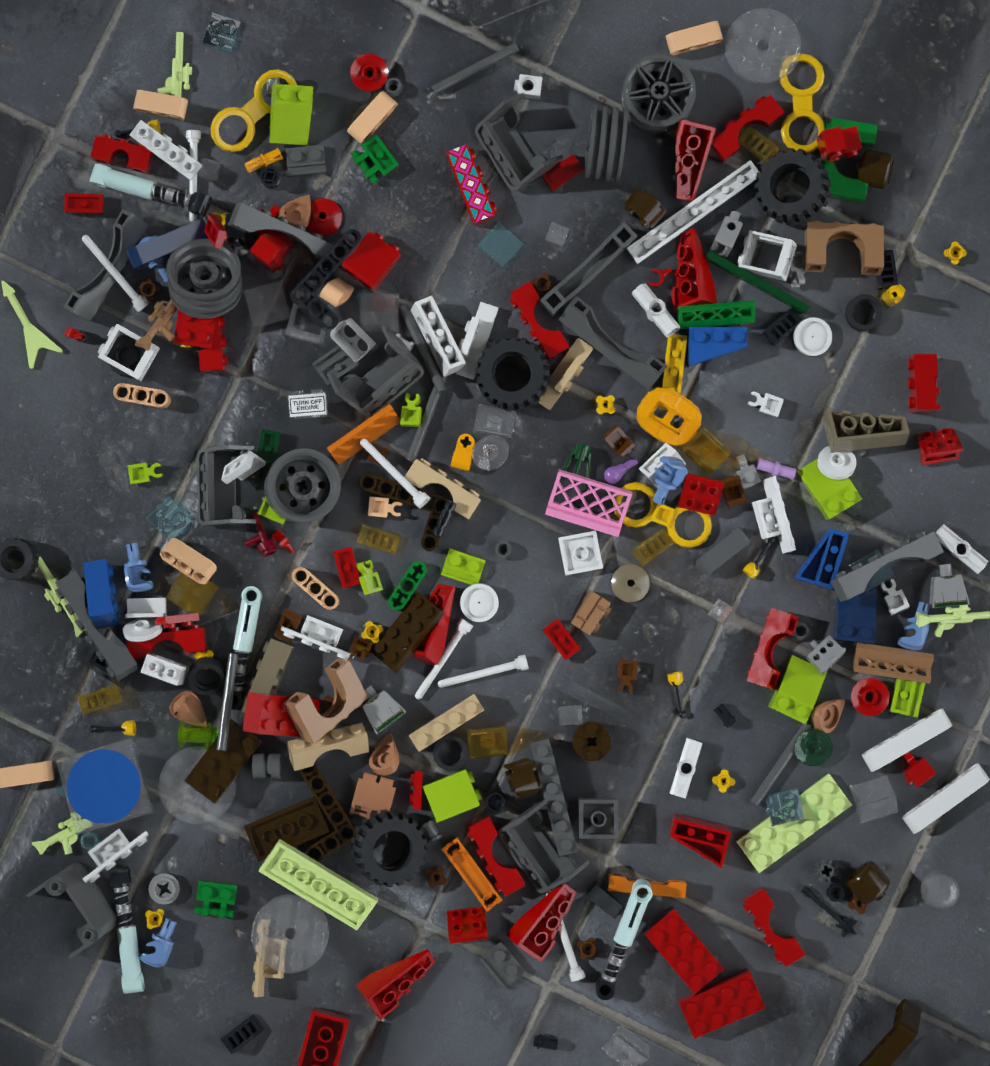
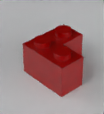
M839 126L823 130L817 138L822 161L834 162L839 160V157L845 155L847 158L857 156L858 152L862 149L857 126L842 129Z

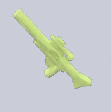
M176 32L175 58L172 59V77L166 79L165 87L158 88V93L182 97V82H185V90L190 89L189 75H192V67H190L189 63H186L185 67H183V32Z
M40 556L38 567L52 589L46 588L44 596L48 601L51 600L57 613L62 611L61 606L58 605L61 603L74 625L76 637H79L84 630L80 631L75 621L77 619L74 614L70 615L65 608V605H67L65 600H60L57 596L55 582L59 580L58 578L54 579Z
M960 605L958 608L946 607L945 612L951 614L927 615L917 612L916 625L920 628L929 623L937 622L938 625L934 635L941 637L943 631L952 629L955 623H969L976 619H990V611L967 613L971 608L968 605Z
M75 812L70 815V819L58 823L60 829L66 825L68 828L46 840L32 842V845L42 855L49 846L59 841L63 844L65 855L73 853L71 844L78 840L77 834L94 826L93 822L86 819L82 820L81 816Z

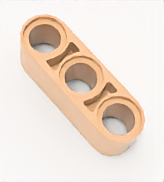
M718 21L679 30L665 36L670 55H678L723 41Z
M137 90L133 110L184 120L188 100L173 95Z
M381 91L350 125L347 132L360 144H363L394 111L398 103L386 92Z
M338 277L325 285L319 297L337 307L349 299L354 291V287Z
M120 383L113 390L115 398L125 403L160 409L167 408L171 403L170 395L159 389ZM122 388H127V396L121 398L119 391ZM145 391L147 394L146 399L139 401L138 394ZM159 395H165L166 397L163 404L157 403Z
M171 538L160 552V556L165 562L200 584H206L217 570L214 562L177 538Z
M299 567L293 571V581L320 605L329 610L338 607L339 597L309 570ZM299 571H305L307 575L306 579L302 582L298 581L296 577ZM314 583H318L321 586V591L318 594L311 592V586ZM328 596H333L336 600L335 604L331 607L325 603V599Z
M52 760L0 768V788L54 780Z

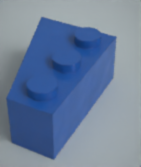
M689 327L687 330L688 368L745 349L747 347V327Z
M831 528L827 529L793 579L832 590L831 581L836 579L835 575L838 573L849 534Z
M107 559L84 562L89 618L97 629L120 625L118 605L115 598L116 587L112 580V576H114L113 565H110Z

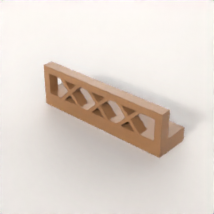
M857 642L853 655V670L859 673L930 684L934 654ZM859 662L866 663L868 666H859ZM882 665L885 666L887 669H880L878 666ZM901 668L904 669L906 672L902 673L899 672L897 669ZM916 672H925L926 676L918 675Z

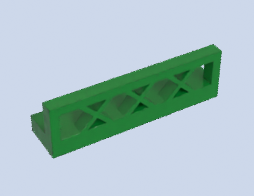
M755 300L680 306L677 312V323L680 329L755 323Z

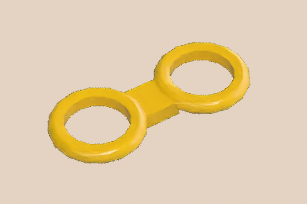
M796 54L786 59L780 68L779 78L784 90L792 95L793 112L782 123V140L789 149L794 148L796 151L802 149L810 153L819 148L817 139L809 145H798L789 135L790 124L802 117L814 121L818 128V136L823 130H826L824 121L817 113L813 112L812 95L819 91L824 82L823 66L816 58L808 54ZM798 62L810 64L816 71L817 76L814 85L803 90L793 87L787 78L790 66Z
M279 69L269 70L262 74L256 81L254 97L242 108H225L213 118L211 137L215 144L228 152H238L248 147L255 134V123L265 114H271V106L266 104L262 97L265 83L272 78L279 77L287 81L288 85H297L295 79L288 72ZM230 115L241 116L247 124L246 136L236 144L225 143L219 135L220 123Z
M633 482L621 487V489L628 491L639 490L644 492L649 497L651 503L650 511L644 518L634 520L625 516L623 524L626 526L638 528L646 526L651 521L667 527L668 535L673 542L685 548L698 547L706 542L712 530L710 515L697 512L704 521V530L697 539L684 540L676 533L674 525L677 516L683 511H688L687 509L679 508L678 506L673 509L655 503L652 500L655 492L644 483ZM624 495L614 496L618 505L621 504ZM615 510L614 513L620 520L621 515L618 510Z

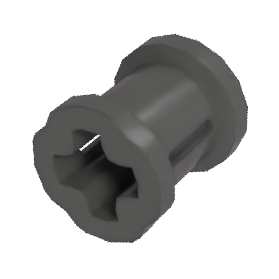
M434 819L419 825L423 829L428 843L442 837V834L438 832L434 824Z

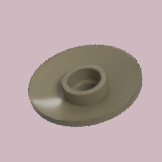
M627 564L618 568L611 580L614 594L625 602L641 600L647 594L650 584L645 570L634 564ZM628 580L634 581L633 587L627 585Z

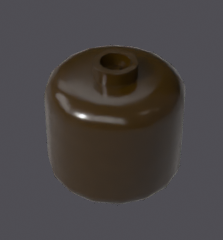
M866 150L862 155L861 161L858 160L855 172H858V180L868 184V187L886 189L891 178L894 157L890 153Z
M867 861L849 876L846 885L862 903L869 904L875 900H881L886 895L885 891L890 885V879L875 862Z

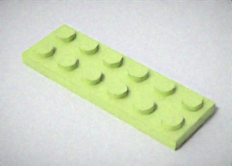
M829 773L799 794L804 818L772 825L771 816H769L736 841L758 873L762 872L852 806ZM792 800L785 805L788 806L787 808H791Z
M279 839L259 868L260 873L355 930L359 929L378 902V898L281 839Z

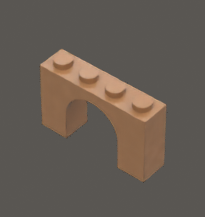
M818 220L807 222L804 233V272L823 273L826 266V246L834 240L846 239L856 244L861 252V275L881 276L884 269V226L875 223L862 225L856 222L843 224L837 221L825 223Z
M337 658L325 668L334 688V700L330 709L324 714L320 715L317 712L309 694L296 692L283 703L302 741L313 744L320 741L322 736L328 731L333 730L341 720L346 719L354 709L360 707L368 698L350 660Z

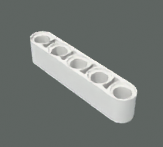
M941 708L862 754V757L870 771H876L953 725L944 709Z
M977 763L907 812L902 819L912 833L915 834L977 791L990 778L980 764Z

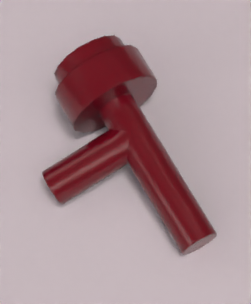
M258 513L251 514V518L256 519L254 525L258 535L245 541L247 548L262 542L257 548L263 557L275 554L278 547L275 539H268Z

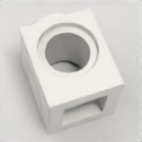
M520 74L519 80H515L514 91H517V95L524 93V98L540 100L542 77ZM530 83L533 89L526 91L523 89V85Z

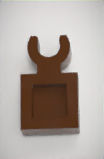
M355 636L349 650L351 651L349 657L357 656L360 658L359 661L362 662L364 657H368L373 642Z
M619 659L617 678L622 679V682L618 685V692H622V687L627 685L629 687L628 693H632L633 686L630 681L637 678L638 661Z

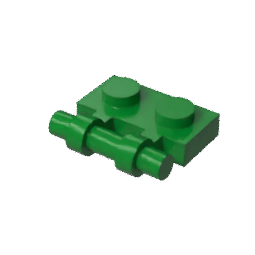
M377 134L361 144L365 152L359 154L357 150H354L350 153L354 158L353 161L356 166H360L365 178L369 179L372 184L379 181L375 175L378 171L384 177L399 166ZM367 158H370L374 163L372 168L365 162Z
M199 880L196 900L204 901L203 906H195L194 913L202 914L204 917L212 915L219 916L221 919H225V917L233 918L234 910H227V904L235 905L238 885ZM210 902L221 903L220 909L211 908Z

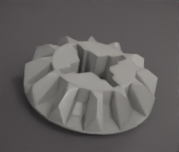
M167 873L159 874L149 884V894L159 904L172 903L179 895V881L173 875ZM169 882L168 889L170 892H165L160 896L162 889L159 885L164 886Z

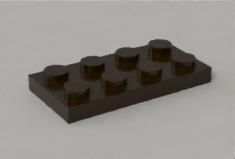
M418 592L370 652L397 674L445 613Z
M230 719L226 751L216 750L217 736L184 780L214 804L218 802L262 743L261 740L250 732L243 731V727Z
M315 796L244 825L258 862L267 858L279 839L295 847L330 832Z

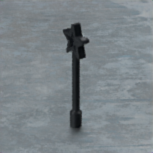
M807 886L801 889V892L806 897L811 898L839 922L835 926L842 929V937H845L848 932L856 935L853 926L857 923V920L849 921L845 915L841 919L819 900Z

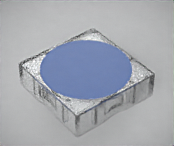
M134 738L56 760L76 835L154 813L148 788L142 777L141 763Z

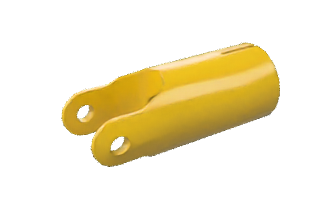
M900 284L888 288L882 295L883 303L889 307L899 303L906 292L905 288Z

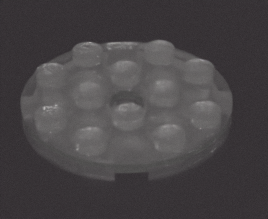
M768 8L754 9L742 14L730 26L725 38V56L733 72L741 79L754 84H771L786 77L795 68L801 53V37L794 22L785 14ZM765 41L768 44V48L764 51L759 50L757 45Z
M189 747L177 752L166 762L159 777V795L163 805L175 818L190 824H203L216 820L229 809L236 794V778L216 804L198 791H195L193 787L184 781L208 750L207 747Z
M281 895L271 899L257 913L252 925V944L259 958L268 967L283 973L301 972L314 965L324 953L329 938L328 922L319 907L299 895ZM289 928H293L296 933L292 939H288L285 934Z

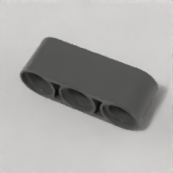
M737 527L699 557L696 562L708 576L751 541L742 529Z

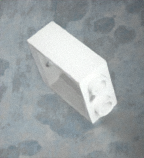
M750 230L744 239V250L739 255L738 267L752 274L786 281L797 244L791 239ZM757 241L782 246L775 271L750 266Z
M116 324L115 327L112 326L109 330L107 342L100 346L98 358L142 381L160 348L151 343L150 350L145 351L133 372L108 358L107 355L120 332L135 340H139L142 337Z
M153 653L146 655L141 673L178 686L184 684L190 666Z

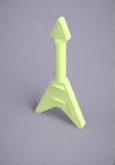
M2 281L3 296L9 299L24 326L29 368H34L40 348L62 353L63 350L30 323L14 294L15 290L5 281Z

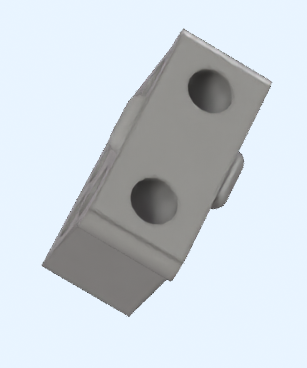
M828 635L820 644L815 639L810 643L814 650L806 659L819 671L820 675H824L845 654L846 649L842 648Z

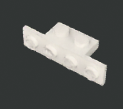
M142 120L139 121L130 133L132 138L190 181H192L202 167L199 162L187 154L188 151L179 144L178 146L174 145L169 136L165 133L159 134Z
M480 302L476 316L472 317L471 321H467L465 339H461L459 344V350H461L460 352L466 363L460 371L456 372L457 375L472 380L475 379L476 368H478L477 361L483 355L482 351L486 347L499 309L498 307Z
M776 476L764 479L762 481L767 498L752 502L761 538L765 539L777 535L782 554L796 550L795 540L790 530V522L785 512L779 483Z
M309 615L306 616L300 633L284 626L281 627V631H284V636L292 639L297 636L302 638L301 642L312 646L314 643L319 645V649L330 653L332 650L337 652V656L342 659L348 660L350 652L336 647L343 631L339 627Z
M120 829L116 830L88 851V854L98 867L83 878L84 882L90 881L92 883L100 877L99 873L104 869L106 871L110 870L116 865L115 861L120 857L124 859L132 853L130 849L136 845L140 847L147 842L146 837L149 834L145 831L132 842H129Z

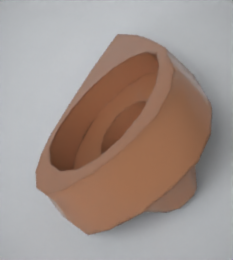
M305 195L286 203L281 207L279 217L288 220V224L291 226L299 225L306 228L311 217L310 195Z
M187 690L178 694L169 706L171 714L181 722L207 728L204 709L197 694Z
M846 699L826 701L814 708L811 713V720L816 731L830 733L834 730L840 719Z
M390 732L377 745L369 759L370 768L378 775H390L399 766V753Z

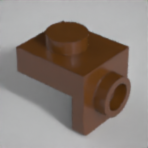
M616 424L602 436L611 449L620 457L628 455L635 446L634 442Z
M739 475L728 476L721 480L724 482L722 492L728 508L747 503Z
M285 608L274 636L291 643L293 639L284 636V631H281V627L284 626L298 631L303 616Z

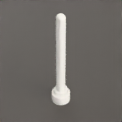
M187 130L186 139L190 143V156L197 161V143L201 140V131ZM197 174L190 181V194L197 192ZM189 212L190 222L197 221V215Z
M84 235L82 241L130 296L136 311L139 312L149 304L146 297L138 295L88 235Z
M365 438L360 440V444L413 496L414 504L419 509L430 500V497L425 492L418 491Z
M462 618L459 619L456 633L444 649L438 665L433 666L416 692V699L420 700L424 696L463 634L466 635L467 632L471 631L473 628L472 624Z
M525 654L520 655L512 662L440 680L438 686L443 688L516 668L517 670L521 669V671L529 669Z
M562 919V928L559 934L571 967L569 976L571 982L585 978L586 975L584 969H581V966L577 964Z

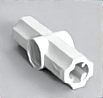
M646 283L639 285L632 292L634 298L646 311L647 318L658 326L666 338L672 336L680 329L679 324L665 308V303L655 296ZM657 308L660 312H654L652 309Z
M944 524L936 531L935 535L939 543L976 574H979L985 568L989 561L974 550L967 541L962 540ZM959 544H962L965 548L962 555L956 550Z
M686 738L680 760L677 764L670 794L686 798L692 776L695 772L702 742ZM684 763L691 765V770L688 773L681 771V766Z

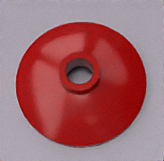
M363 54L357 57L351 65V80L360 90L366 92L376 91L386 83L388 67L385 61L378 55ZM371 71L373 76L367 77L366 73Z
M326 198L311 202V217L307 226L309 231L321 236H329L335 233L342 223V212L339 206L334 201ZM325 213L326 218L320 219L319 215Z
M864 678L854 685L851 691V702L855 710L860 714L876 716L882 713L888 706L889 691L882 681L876 678ZM867 693L872 694L871 700L866 699Z

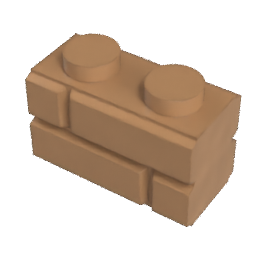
M590 591L570 623L589 636L591 633L596 634L601 626L599 624L602 616L606 618L612 609L609 607L611 603L595 592Z

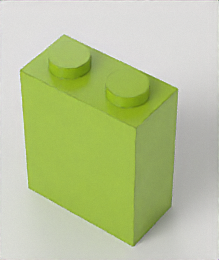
M463 769L423 785L437 823L480 806L479 801L482 800L478 789L474 790L472 783L475 780L471 771L467 772V769Z

